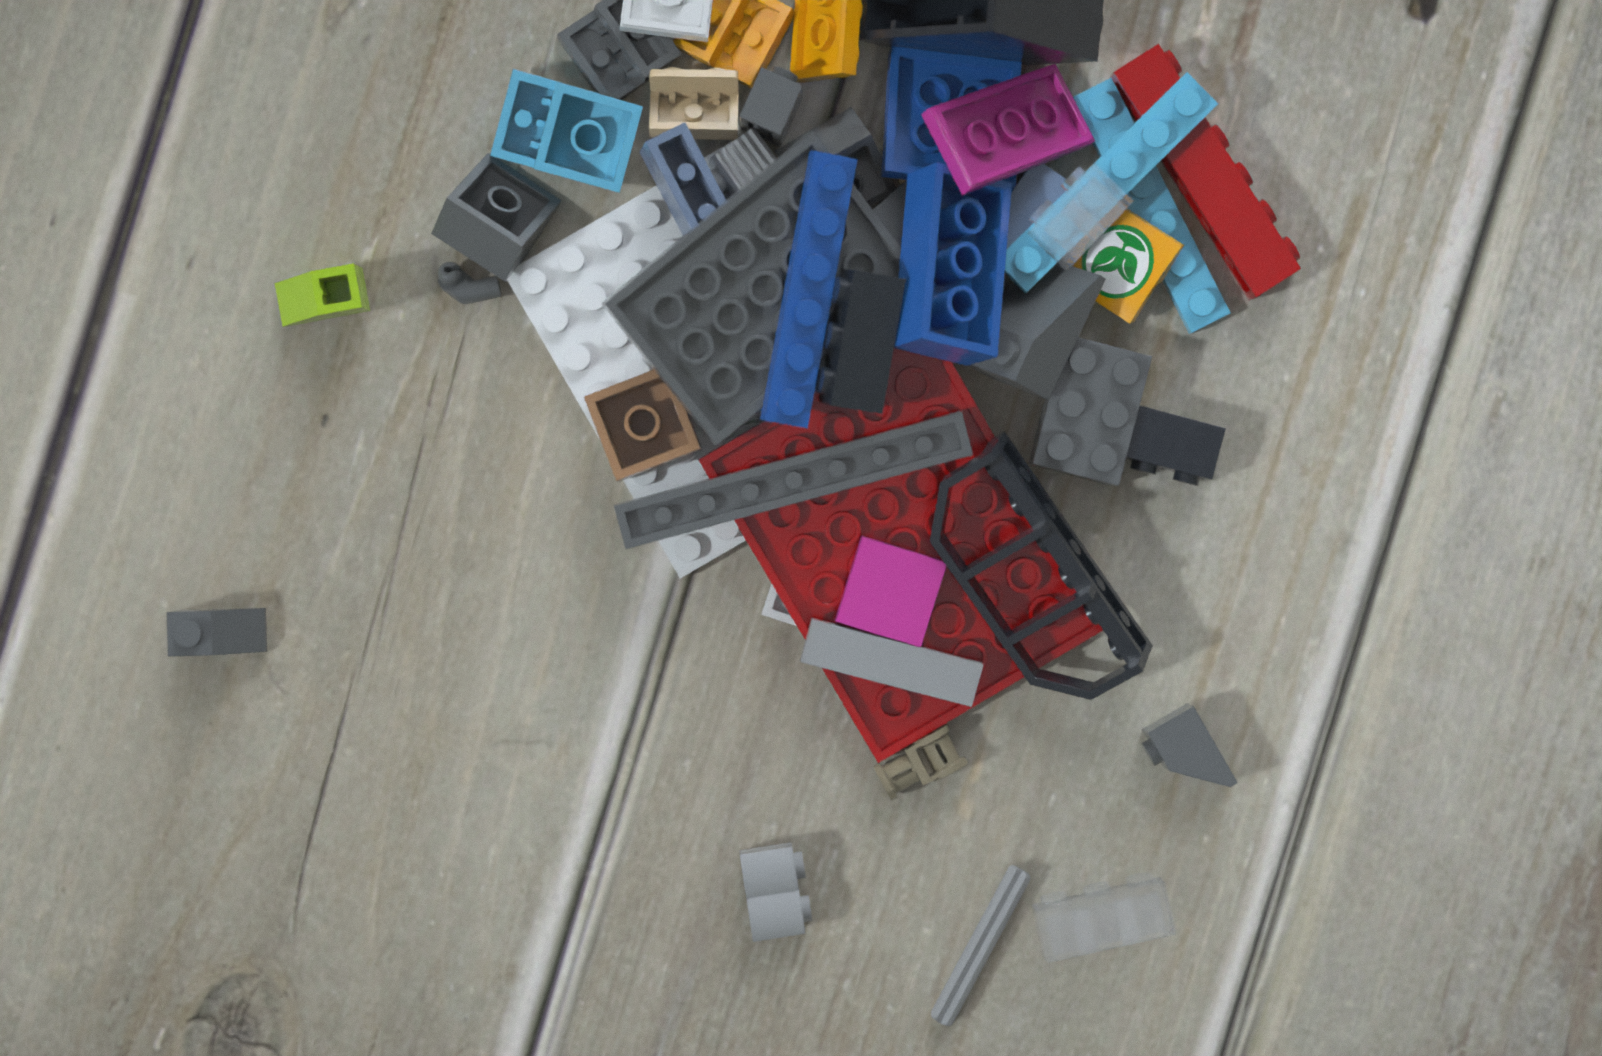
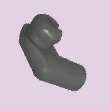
M446 262L438 269L439 286L461 304H472L502 297L497 276L474 280L455 262Z

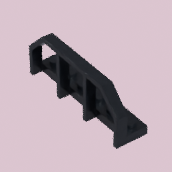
M1005 431L990 439L980 455L944 476L939 486L930 543L1030 685L1092 700L1143 672L1153 645ZM985 467L992 479L1001 482L1009 494L1008 500L1012 509L1018 516L1025 517L1031 528L966 565L944 533L953 485ZM1036 541L1039 548L1045 553H1050L1058 564L1059 575L1064 584L1070 589H1075L1076 593L1011 629L975 576ZM1083 605L1089 620L1095 625L1099 624L1108 636V644L1114 656L1121 661L1124 659L1126 665L1095 682L1039 669L1020 640Z

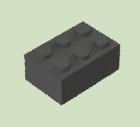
M1078 337L1049 399L1044 401L1028 465L1109 486H1119L1152 356Z

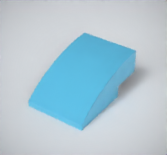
M513 69L490 156L620 193L643 106Z

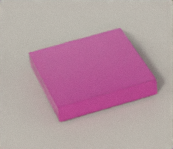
M861 535L835 621L921 647L947 565L941 559Z

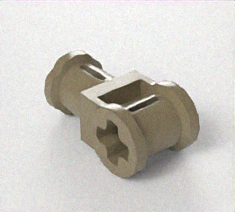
M948 724L942 725L905 747L906 754L885 765L877 763L873 766L891 801L897 798L898 792L919 781L924 786L932 781L947 777L968 764L966 757H960L948 735L951 730ZM936 744H939L943 754L945 755V761L941 759L935 747Z

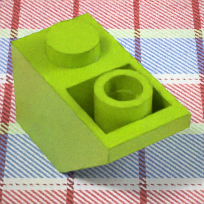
M354 263L309 271L275 283L283 327L370 311L363 268Z

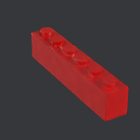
M1158 43L1114 71L1110 78H1112L1128 111L1135 122H1137L1180 79L1178 74L1182 73V68L1174 54L1170 50L1164 52ZM1205 117L1161 160V163L1250 301L1299 271L1301 267L1297 260L1300 259V254L1291 239L1287 236L1282 238L1273 225L1277 218L1270 205L1264 199L1258 201L1249 186L1253 184V180L1245 166L1241 162L1235 164L1226 151L1230 145L1223 131L1216 124L1211 127Z

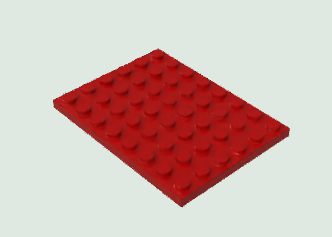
M894 348L882 414L818 402L819 393L815 390L808 428L762 421L698 459L710 479L956 411H962L973 453L971 456L734 520L804 639H806L811 617L865 631L835 621L861 535L942 560L930 543L940 483L944 476L980 455L990 439L995 437L952 362ZM985 467L953 485L944 533L966 565L1031 528L1025 517H1020L1015 513L1009 503L1008 492L999 480L995 481L990 477ZM1036 541L975 576L1011 629L1076 593L1075 589H1070L1064 584L1059 575L1058 564L1050 553H1045L1039 548ZM947 566L921 646L979 661L984 664L972 707L822 668L878 763L1024 678V675ZM1082 605L1020 640V642L1038 668H1041L1102 632L1103 629L1099 624L1095 625L1089 620Z

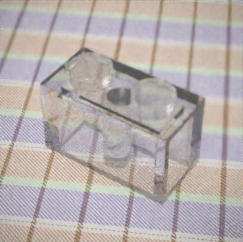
M1095 163L1086 172L1079 166L1061 184L1066 193L1054 205L1047 199L1029 218L1035 225L1027 234L1065 271L1134 202Z

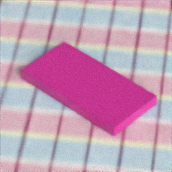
M1056 64L1048 65L933 106L921 114L962 195L1076 152L1095 142Z

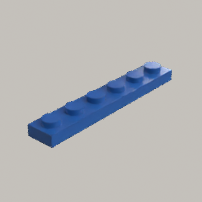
M815 150L809 151L760 420L808 428L857 159Z

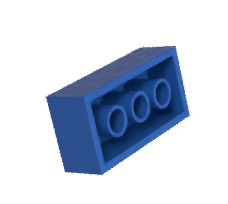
M935 162L908 174L898 278L906 279L894 345L895 349L967 366L998 357L1012 191L1011 182L1000 180L962 195L946 164Z

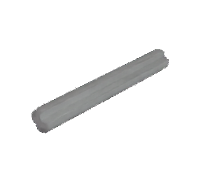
M1013 865L1007 869L931 1011V1016L942 1025L949 1027L953 1025L1030 882L1031 876L1025 870Z

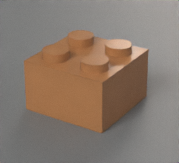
M655 370L584 396L616 481L620 482L702 450L687 410Z

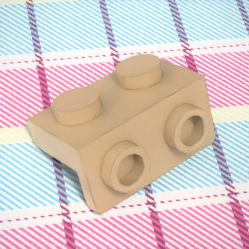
M676 67L650 70V139L686 122L694 139L735 140L738 138V71L722 68L690 70Z

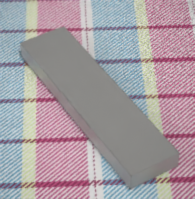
M812 617L800 657V662L970 707H972L984 665L979 661L922 646L917 647L888 637Z

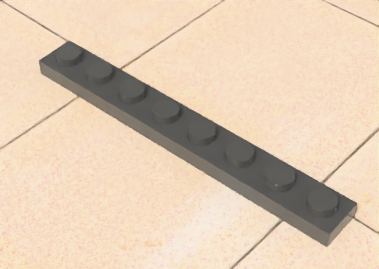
M956 411L614 504V509L625 549L971 456L973 453L962 411Z

